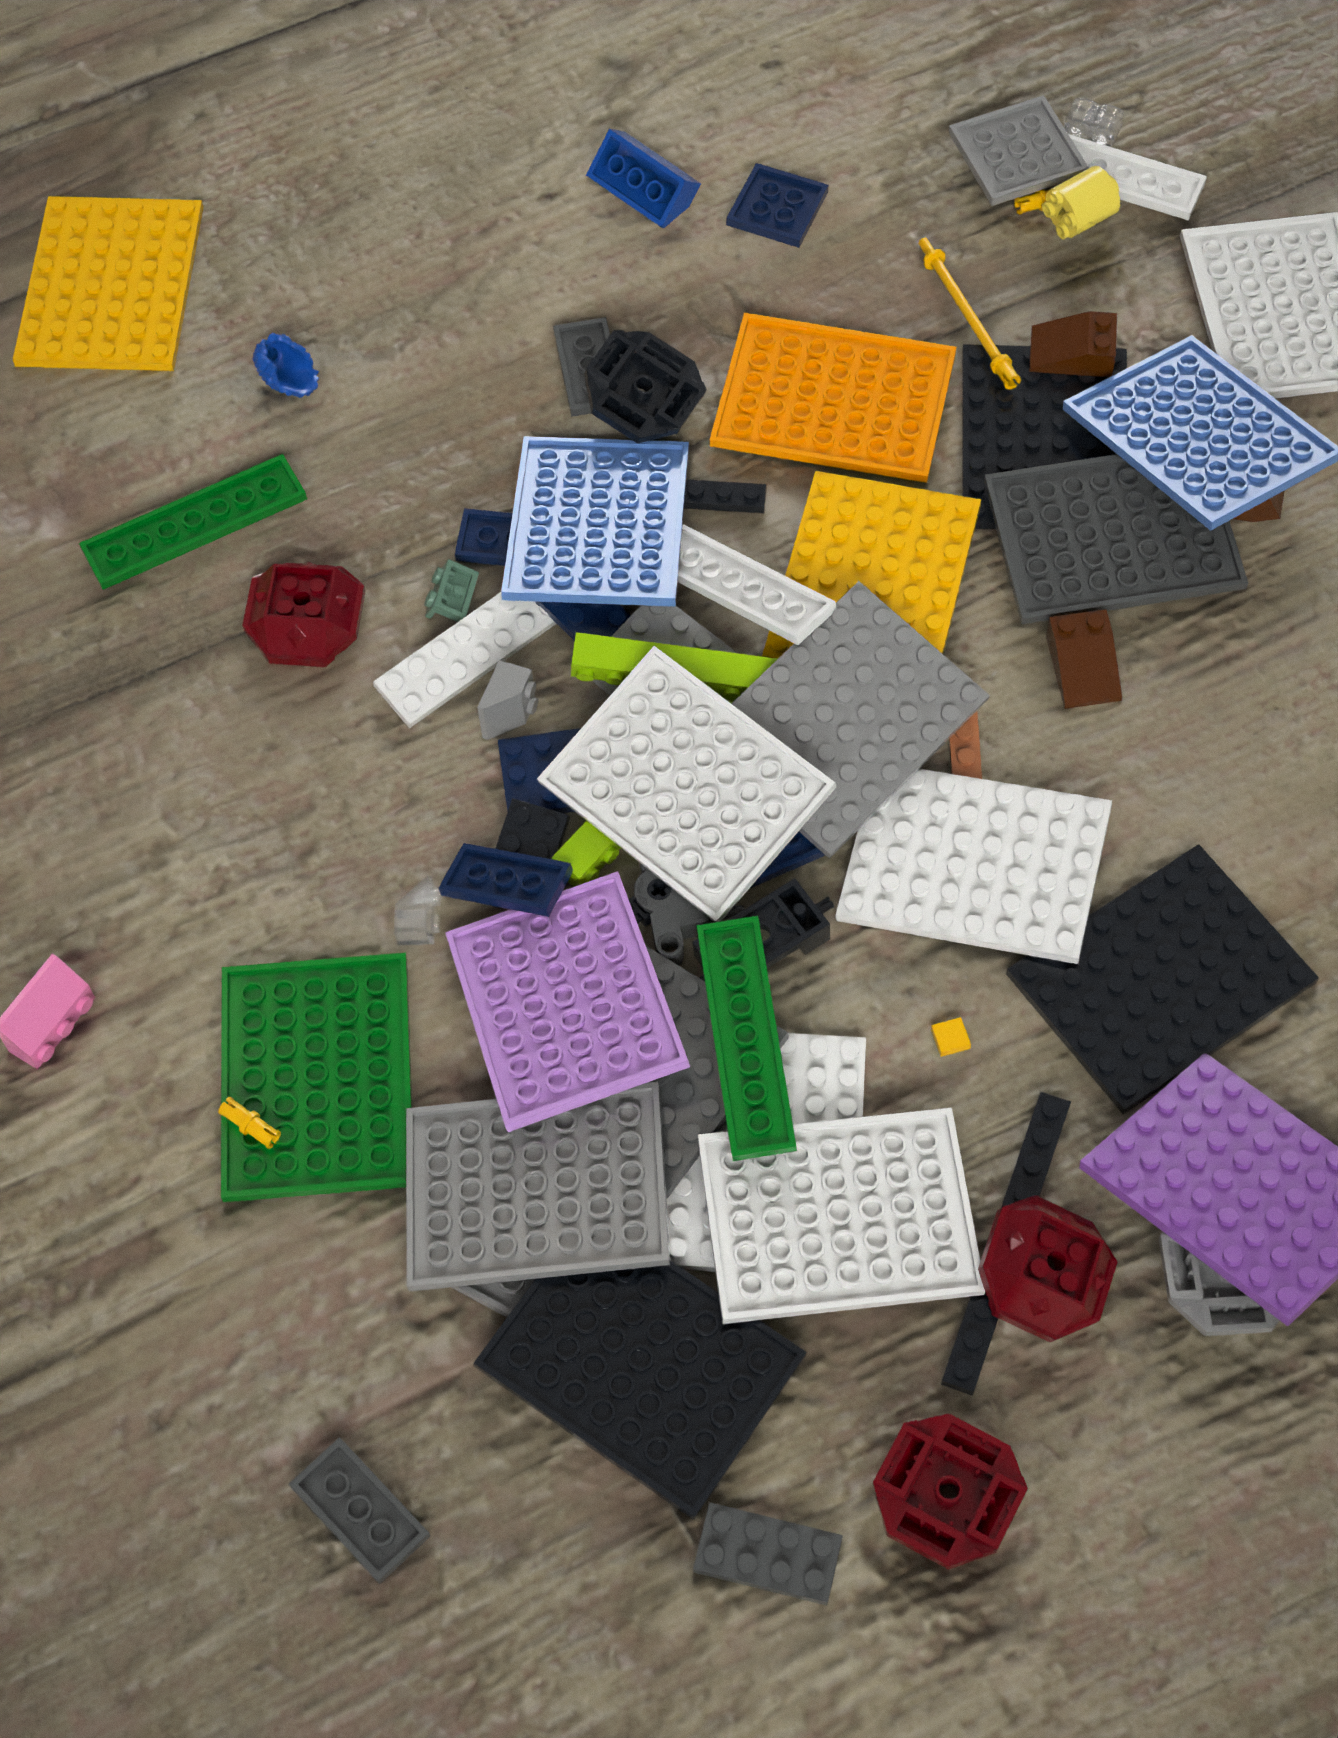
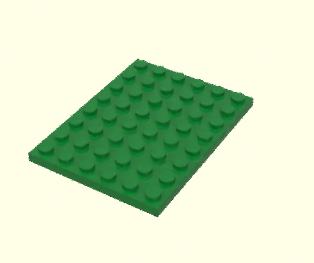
M406 952L222 967L221 1104L223 1102L228 1104L226 1098L232 1097L249 1111L255 1110L258 1112L260 1119L281 1132L277 1143L271 1142L273 1147L268 1149L251 1135L242 1134L237 1125L221 1115V1199L223 1202L406 1188V1108H412Z

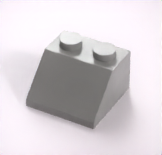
M501 660L498 661L477 707L483 739L489 740L525 725L529 715H534L538 706V698L535 697L536 682H533L532 669Z

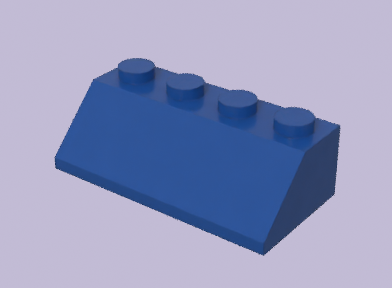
M610 128L586 176L661 228H665L690 206L701 185L700 182L628 133Z

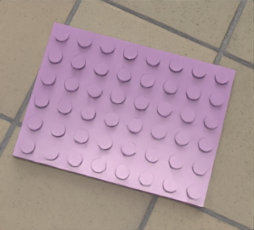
M618 871L563 890L549 917L510 909L445 932L507 1132L690 1067Z

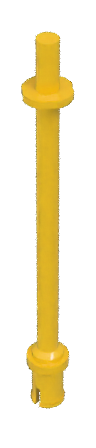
M927 238L920 239L918 244L925 254L923 259L924 267L928 270H935L992 359L990 364L992 372L998 374L1006 389L1016 388L1017 384L1013 379L1020 384L1021 378L1014 370L1010 356L1000 353L943 264L946 260L945 252L941 249H934Z

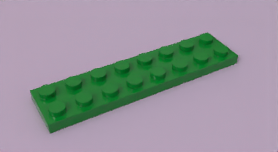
M281 454L82 541L79 545L102 590L301 503L307 500V495L285 456Z
M758 916L696 925L733 1161L795 1152L797 1151L759 918Z

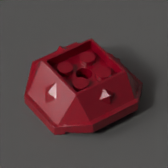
M311 562L305 564H273L264 573L251 579L242 624L244 632L262 652V655L269 664L327 667L335 660V656L346 650L357 640L366 592L365 586L342 566L317 565Z
M1034 1195L997 1210L978 1271L989 1298L988 1304L992 1316L1051 1343L1100 1321L1118 1261L1092 1221ZM1047 1258L1052 1260L1055 1270L1049 1267Z
M951 1414L934 1416L920 1421L905 1422L872 1483L886 1536L948 1570L996 1553L1028 1490L1010 1445ZM943 1486H951L956 1490L957 1497L946 1499L940 1494L939 1489Z

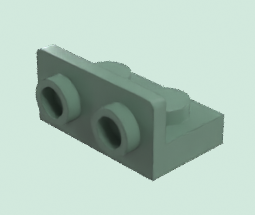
M450 559L446 561L442 568L437 567L431 580L435 584L434 588L429 591L424 602V606L428 607L425 617L431 619L435 613H438L456 622L466 617L479 572Z

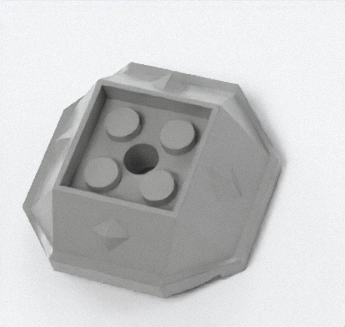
M1164 1232L1160 1234L1159 1245L1168 1302L1204 1336L1272 1332L1280 1320Z

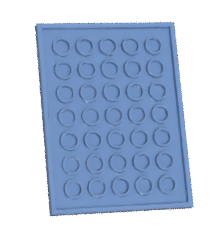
M1192 335L1063 401V410L1210 531L1338 461V446Z
M524 436L501 590L502 600L676 607L689 442L646 441L636 443L633 440Z

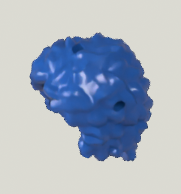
M271 333L267 339H262L260 343L256 344L252 359L258 374L271 389H275L279 393H286L287 396L292 395L302 398L304 395L309 396L318 388L317 381L319 377L317 375L319 371L313 369V360L310 353L306 352V348L295 343L285 334Z

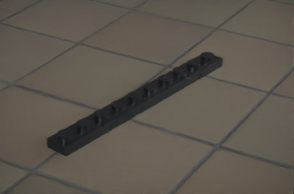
M1040 1092L1001 1208L1034 1195L1040 1197L1071 1101ZM986 1292L984 1295L970 1297L941 1382L943 1386L971 1396L974 1394L999 1319L992 1316Z

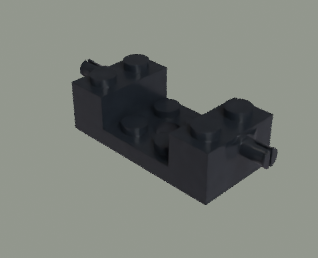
M794 878L728 920L758 916L760 930H766L770 934L767 940L762 941L766 966L769 968L799 948L806 955L830 940V923L823 914L833 909L834 904L829 897H825V899L815 904ZM696 939L692 942L694 957L703 968L699 939ZM704 974L698 977L701 980L705 981Z

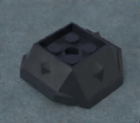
M614 330L589 363L584 373L591 414L636 443L677 434L707 390L704 382L701 380L695 361L650 332L644 331L624 332V330Z

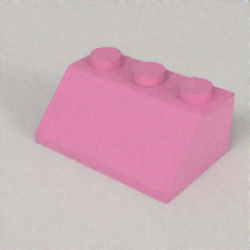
M52 953L0 1017V1038L8 1052L38 1070L43 1062H47L52 1057L55 1047L59 1042L70 1035L79 1017L87 1013L92 1007L95 996L90 986L59 957Z

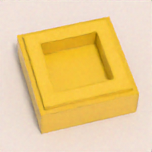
M961 1017L931 1025V1032L940 1057L971 1048V1043Z

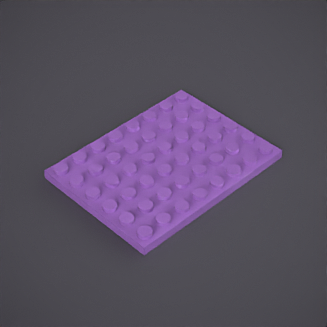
M1206 1053L1202 1054L1080 1160L1079 1168L1286 1326H1289L1338 1279V1146Z

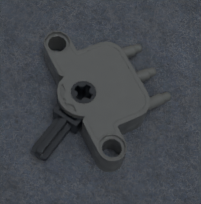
M639 863L641 875L634 885V896L629 899L637 924L641 922L645 927L650 924L655 951L680 966L684 960L683 939L698 937L696 925L715 922ZM734 906L723 919L735 916L745 909L744 906ZM673 947L677 949L672 953H667L663 951L665 948Z

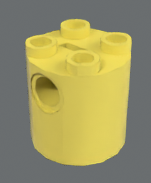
M1092 166L1047 191L1046 202L1042 204V210L1046 217L1051 218L1056 226L1057 235L1061 239L1073 238L1119 211V187L1116 180L1100 166Z

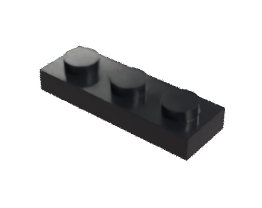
M686 479L684 509L764 514L766 484Z

